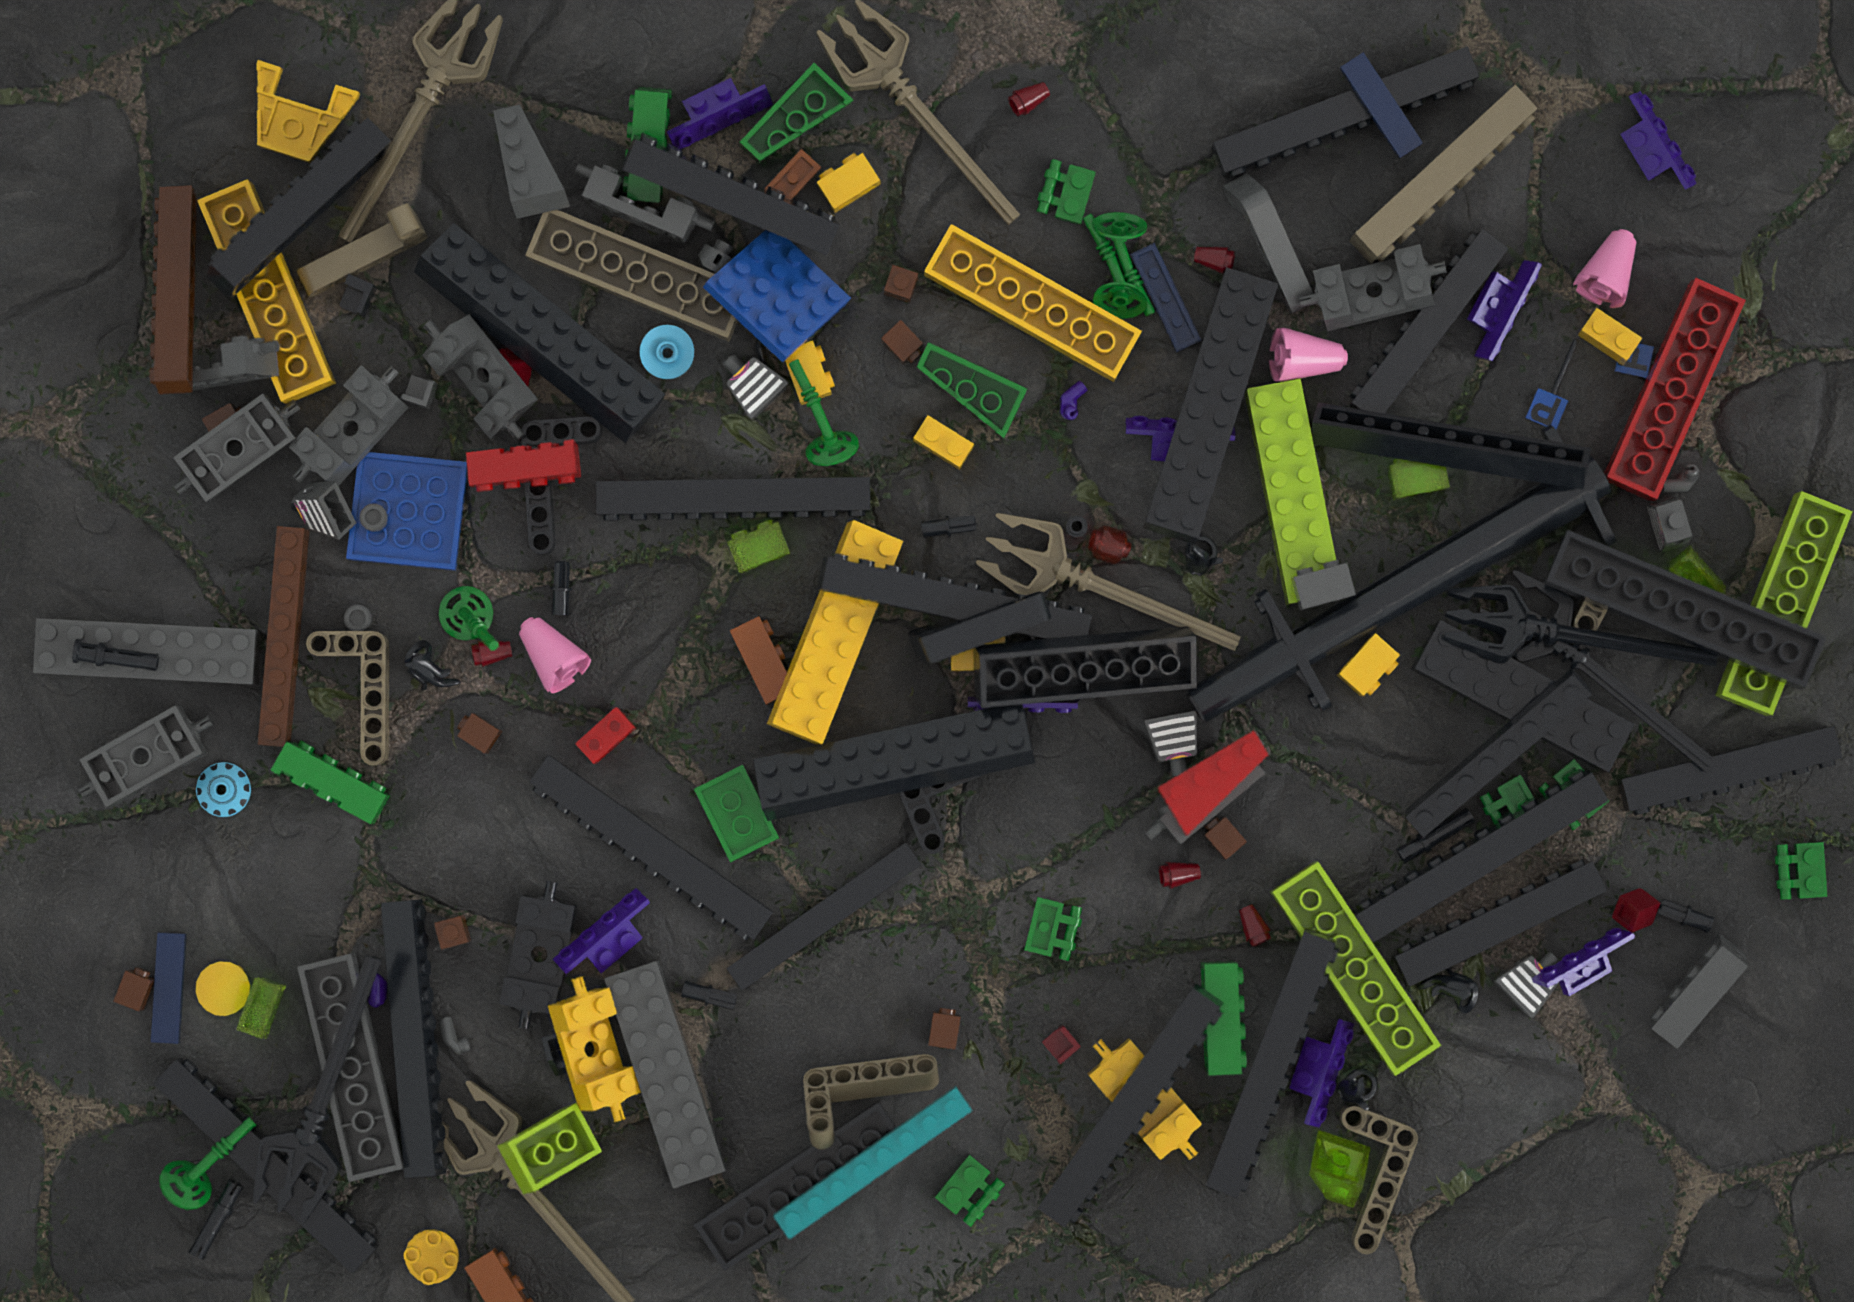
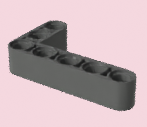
M1246 173L1223 185L1222 188L1232 207L1245 217L1274 282L1278 283L1277 289L1288 311L1293 314L1302 309L1299 297L1314 293L1270 196L1263 186Z

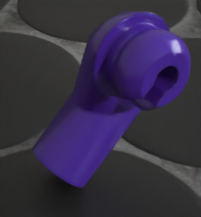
M1080 380L1060 397V413L1064 419L1074 420L1078 416L1077 399L1088 391Z
M378 972L371 988L370 996L367 999L369 1005L374 1008L385 1003L388 991L387 981Z

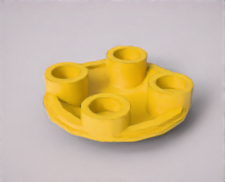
M220 961L210 964L200 973L196 981V995L199 1003L206 1011L214 1015L227 1016L238 1012L247 1004L250 994V983L241 966L231 962Z
M436 1229L424 1230L416 1234L408 1242L403 1254L409 1272L426 1285L440 1283L448 1279L455 1272L459 1262V1251L454 1240L445 1232Z

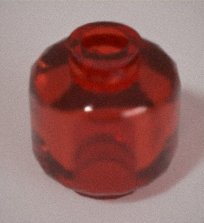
M1106 525L1099 527L1098 530H1093L1088 543V549L1092 552V556L1095 559L1111 564H1117L1123 557L1126 558L1131 548V543L1128 542L1125 531Z

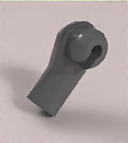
M1694 464L1686 465L1677 479H1666L1662 492L1689 491L1699 478L1698 467Z
M451 1017L439 1020L443 1041L455 1054H463V1052L471 1049L467 1037L458 1039Z

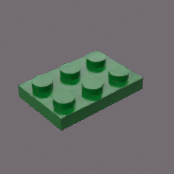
M744 765L694 789L730 863L779 839L772 821H767L761 809L760 797Z

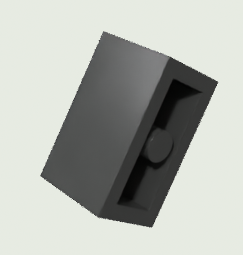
M1339 560L1324 563V569L1313 571V568L1309 567L1296 571L1297 576L1291 578L1299 609L1303 610L1356 595L1348 564H1340Z

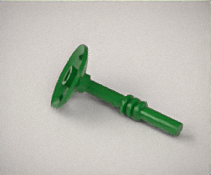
M1122 212L1105 213L1097 216L1093 220V229L1098 234L1111 238L1124 273V279H1127L1126 283L1136 285L1145 292L1142 286L1144 282L1139 280L1141 278L1140 275H1136L1138 271L1133 268L1125 242L1127 239L1144 235L1147 231L1146 221L1136 215ZM1113 222L1112 225H1109L1107 227L1103 226V224ZM1149 298L1147 308L1144 311L1146 317L1155 313Z
M1089 214L1083 218V221L1097 244L1096 250H1100L1099 255H1103L1102 260L1107 262L1114 281L1102 285L1095 291L1093 303L1120 319L1136 317L1147 308V295L1136 285L1125 282L1115 256L1117 252L1113 251V245L1110 246V240H1106L1105 236L1098 234L1093 229V220L1095 218L1092 214ZM1112 287L1108 292L1102 293L1105 289ZM1134 299L1139 301V304L1127 309L1126 305L1132 303ZM1103 301H1106L1111 306L1117 307V309L1106 305Z
M799 360L789 363V366L802 390L800 394L804 397V402H808L806 406L811 408L822 435L815 438L807 446L806 457L808 461L817 466H831L848 460L859 448L857 436L849 431H832L820 404L822 400L818 397V392H814L816 390L815 386H811ZM815 448V449H816V452L819 453L820 455H819V456H818V455H815V454L812 452V449ZM841 448H844V449H845L844 451H842V452H840V453H838V454H835V453L839 452Z
M471 586L457 587L447 593L439 607V620L443 629L456 639L468 641L480 638L491 651L498 648L499 643L487 631L492 624L494 614L493 606L488 596L483 591ZM461 595L462 600L455 603L452 609L446 608L454 596ZM470 595L478 596L484 603L485 608L481 609L480 604L471 598ZM468 602H472L476 606L477 610H474L471 606H469ZM454 616L463 621L462 625L455 620ZM479 617L485 618V621L483 622ZM447 618H450L451 622L461 629L460 633L450 627L446 620Z
M250 1117L246 1119L226 1138L222 1137V1142H216L217 1146L213 1145L211 1147L212 1151L197 1165L184 1160H177L167 1164L159 1177L161 1191L167 1200L175 1206L186 1210H195L204 1206L212 1193L211 1182L205 1171L219 1158L223 1159V1154L228 1155V1150L232 1151L234 1149L233 1146L256 1126V1123ZM182 1166L181 1168L177 1169L174 1172V1174H169L173 1168ZM185 1172L182 1177L178 1176L179 1173ZM171 1183H175L176 1187L184 1193L182 1198L170 1187ZM197 1186L198 1190L192 1192V1189ZM202 1191L205 1192L200 1199L192 1200V1197L198 1196Z

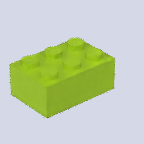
M577 1103L561 1108L497 1146L523 1194L535 1192L602 1152Z

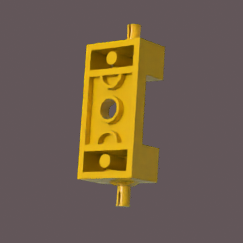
M583 976L572 979L576 995L548 1005V1009L580 1111H595L605 1106L610 1107L614 1122L625 1119L621 1103L626 1098L641 1093L633 1066L622 1065L608 1018L617 1014L610 988H594L587 991ZM587 1042H591L594 1046V1053L591 1057H588L584 1051Z
M1129 1038L1113 1051L1106 1046L1102 1039L1098 1043L1104 1051L1096 1043L1092 1046L1103 1059L1087 1074L1111 1102H1113L1144 1058V1055ZM1172 1088L1168 1092L1162 1090L1157 1097L1161 1102L1152 1115L1146 1112L1142 1118L1145 1125L1138 1134L1160 1160L1169 1152L1178 1148L1181 1149L1188 1160H1191L1193 1156L1187 1151V1148L1194 1156L1198 1152L1187 1140L1202 1123Z

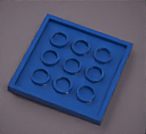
M369 452L357 465L352 504V515L356 524L349 530L346 559L456 571L468 471L467 462ZM368 504H378L388 514L387 525L378 532L368 531L360 522V512Z

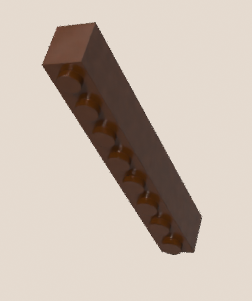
M192 185L159 187V198H155V212L158 214V222H154L155 238H158V245L153 247L154 261L157 262V270L152 272L153 284L156 286V294H152V307L154 311L156 310L155 318L151 319V331L155 335V343L150 344L151 358L154 359V367H151L149 372L150 382L155 384L159 394L190 393L193 388L197 197Z
M277 526L258 745L284 747L286 742H291L309 530L305 528Z

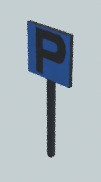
M1577 339L1572 341L1551 393L1540 388L1537 389L1525 417L1526 419L1545 427L1551 424L1557 429L1568 400L1557 396L1556 393L1578 344Z
M1639 343L1624 365L1616 363L1615 372L1647 378L1649 367L1654 363V361H1651L1654 347Z

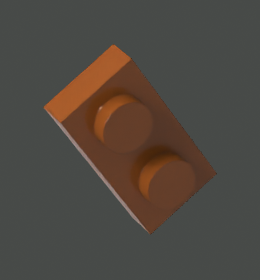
M801 149L764 189L767 190L769 186L784 192V198L792 201L821 170V166Z

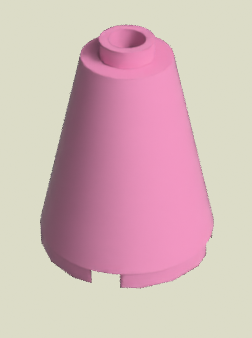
M1624 229L1612 231L1577 275L1573 284L1578 285L1576 291L1585 299L1601 305L1603 301L1611 303L1609 308H1619L1624 305L1637 243L1631 232Z
M1277 328L1272 335L1270 351H1274V360H1269V367L1274 381L1285 382L1338 372L1347 364L1348 354L1342 344L1288 328Z
M531 617L521 624L519 636L548 693L549 691L556 693L575 682L572 677L578 671L582 675L590 666L591 659L588 654L543 619Z

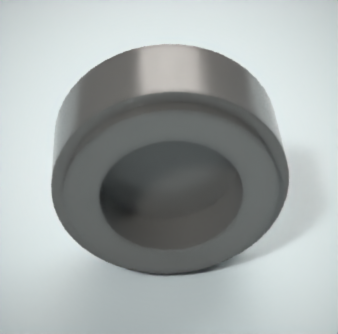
M368 504L360 512V522L368 531L378 532L387 525L388 514L382 506Z
M352 605L344 614L345 625L352 631H365L372 624V613L363 605Z

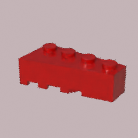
M565 440L564 446H559V443L549 442L540 443V445H537V448L533 449L532 446H516L510 448V451L491 449L466 453L469 486L472 488L476 487L477 492L492 491L493 486L504 485V489L520 488V483L531 482L532 487L548 485V480H558L559 484L574 483L575 478L581 477L579 448L574 440Z
M1251 731L1157 787L1158 792L1184 835L1187 836L1268 756V753L1256 733Z

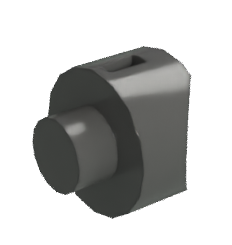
M719 239L716 240L713 247L704 244L697 256L699 267L716 274L732 260L729 255L733 247ZM716 256H717V257H718V260H717L716 263L714 264L713 261L715 260V258H716Z

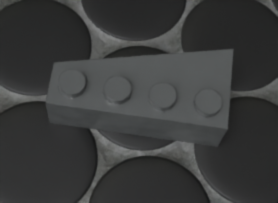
M515 105L493 110L510 201L516 218L570 207L565 189L521 106Z
M1719 933L1698 962L1688 970L1680 985H1676L1668 995L1669 999L1663 1007L1659 1005L1651 1014V1029L1678 1049L1748 967L1746 954Z

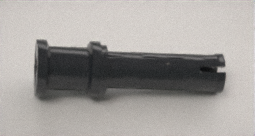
M76 639L73 647L72 662L77 664L79 661L95 663L98 667L105 664H113L157 671L159 654L108 647L103 642L91 644L84 643L81 639Z

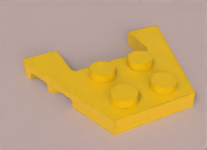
M258 60L257 145L261 148L311 163L356 103L360 93L335 85L326 111L275 95L283 69Z

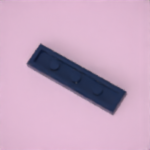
M1364 52L1340 67L1341 72L1399 159L1423 144Z
M1155 243L1130 254V258L1138 274L1141 276V280L1144 282L1143 285L1176 353L1201 342L1202 340Z
M157 933L151 1042L180 1043L187 934Z

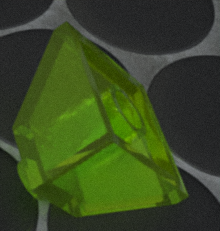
M1318 1130L1309 1175L1327 1200L1353 1208L1363 1189L1371 1147Z

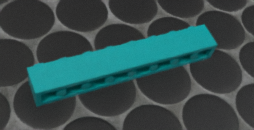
M954 1086L775 1212L773 1217L787 1237L791 1239L972 1111L971 1106L957 1086Z

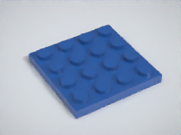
M768 230L762 232L703 286L711 296L782 362L790 357L851 299L848 294L789 239Z

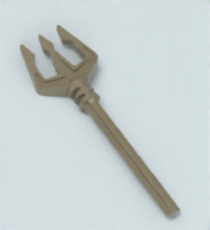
M447 0L414 35L413 45L424 66L427 68L425 74L429 78L427 80H420L424 85L423 88L415 89L416 100L338 235L340 238L349 243L356 239L429 109L434 105H439L440 102L436 97L437 95L444 96L441 88H447L451 83L481 82L486 78L503 21L501 15H498L485 29L488 40L476 62L472 65L463 63L460 60L469 33L477 26L481 10L480 4H476L465 15L461 28L442 49H435L430 43L443 19L455 14L459 0Z
M855 0V5L863 20L875 21L893 41L888 51L882 52L860 36L855 25L840 15H836V20L843 35L853 41L867 68L857 73H852L834 52L836 42L821 30L817 31L816 35L841 84L846 90L860 91L878 89L879 87L883 90L890 89L889 97H897L895 104L906 107L1007 225L1013 223L1020 216L1012 204L917 97L916 92L918 88L915 85H907L910 80L909 78H901L903 75L901 66L909 43V36L905 31L861 0Z
M996 513L998 519L1012 528L1024 524L1049 534L1048 549L1046 551L1014 546L1008 539L986 537V540L1001 552H1011L1036 569L1037 575L1030 584L1025 585L1001 574L998 563L982 560L976 561L978 566L1015 593L1029 595L1039 591L1045 592L1055 585L1056 582L1062 584L1066 580L1070 582L1069 588L1073 584L1078 585V592L1082 593L1084 590H1090L1173 626H1188L1195 635L1230 650H1236L1241 636L1101 578L1092 572V567L1088 566L1085 570L1080 569V562L1076 567L1071 565L1072 559L1067 557L1064 532L1059 523Z
M471 1080L466 1081V1085L474 1100L486 1101L501 1117L504 1125L498 1135H494L470 1116L468 1108L455 1099L448 1098V1103L455 1117L464 1122L478 1147V1153L467 1159L448 1137L449 1126L442 1121L446 1132L444 1149L456 1172L466 1175L492 1169L495 1173L502 1171L501 1180L509 1179L507 1187L510 1190L517 1189L610 1297L615 1302H633L635 1299L539 1189L527 1194L521 1192L497 1146L520 1133L522 1118L517 1112Z

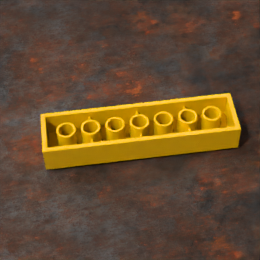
M248 179L197 200L218 250L222 248L225 251L231 243L229 240L239 230L245 232L250 225V220L258 212L265 213L254 184ZM281 252L236 295L254 338H264L265 342L277 340L280 344V349L277 352L279 376L271 377L280 401L287 405L292 400H299L336 384V381Z
M952 224L924 271L925 277L1112 382L1115 381L1142 332Z
M852 520L847 522L835 553L847 555L850 562L858 563L859 559L874 561V567L885 569V565L894 566L903 541ZM820 590L767 725L813 744H823L879 603Z

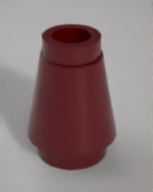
M1041 82L1013 91L1012 95L1008 97V102L1017 116L1027 115L1049 97L1050 92L1046 84Z
M1197 246L1194 255L1195 263L1223 274L1226 267L1233 268L1235 251L1229 250V247Z
M477 641V644H471L474 665L485 667L512 657L510 641H497L499 646L494 651H491L482 641Z
M1165 862V865L1159 866V879L1162 887L1172 889L1201 878L1198 863Z
M1253 904L1239 910L1246 942H1250L1251 947L1271 939L1269 933L1271 929Z

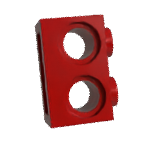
M615 707L575 744L593 764H597L636 729V726L618 707Z

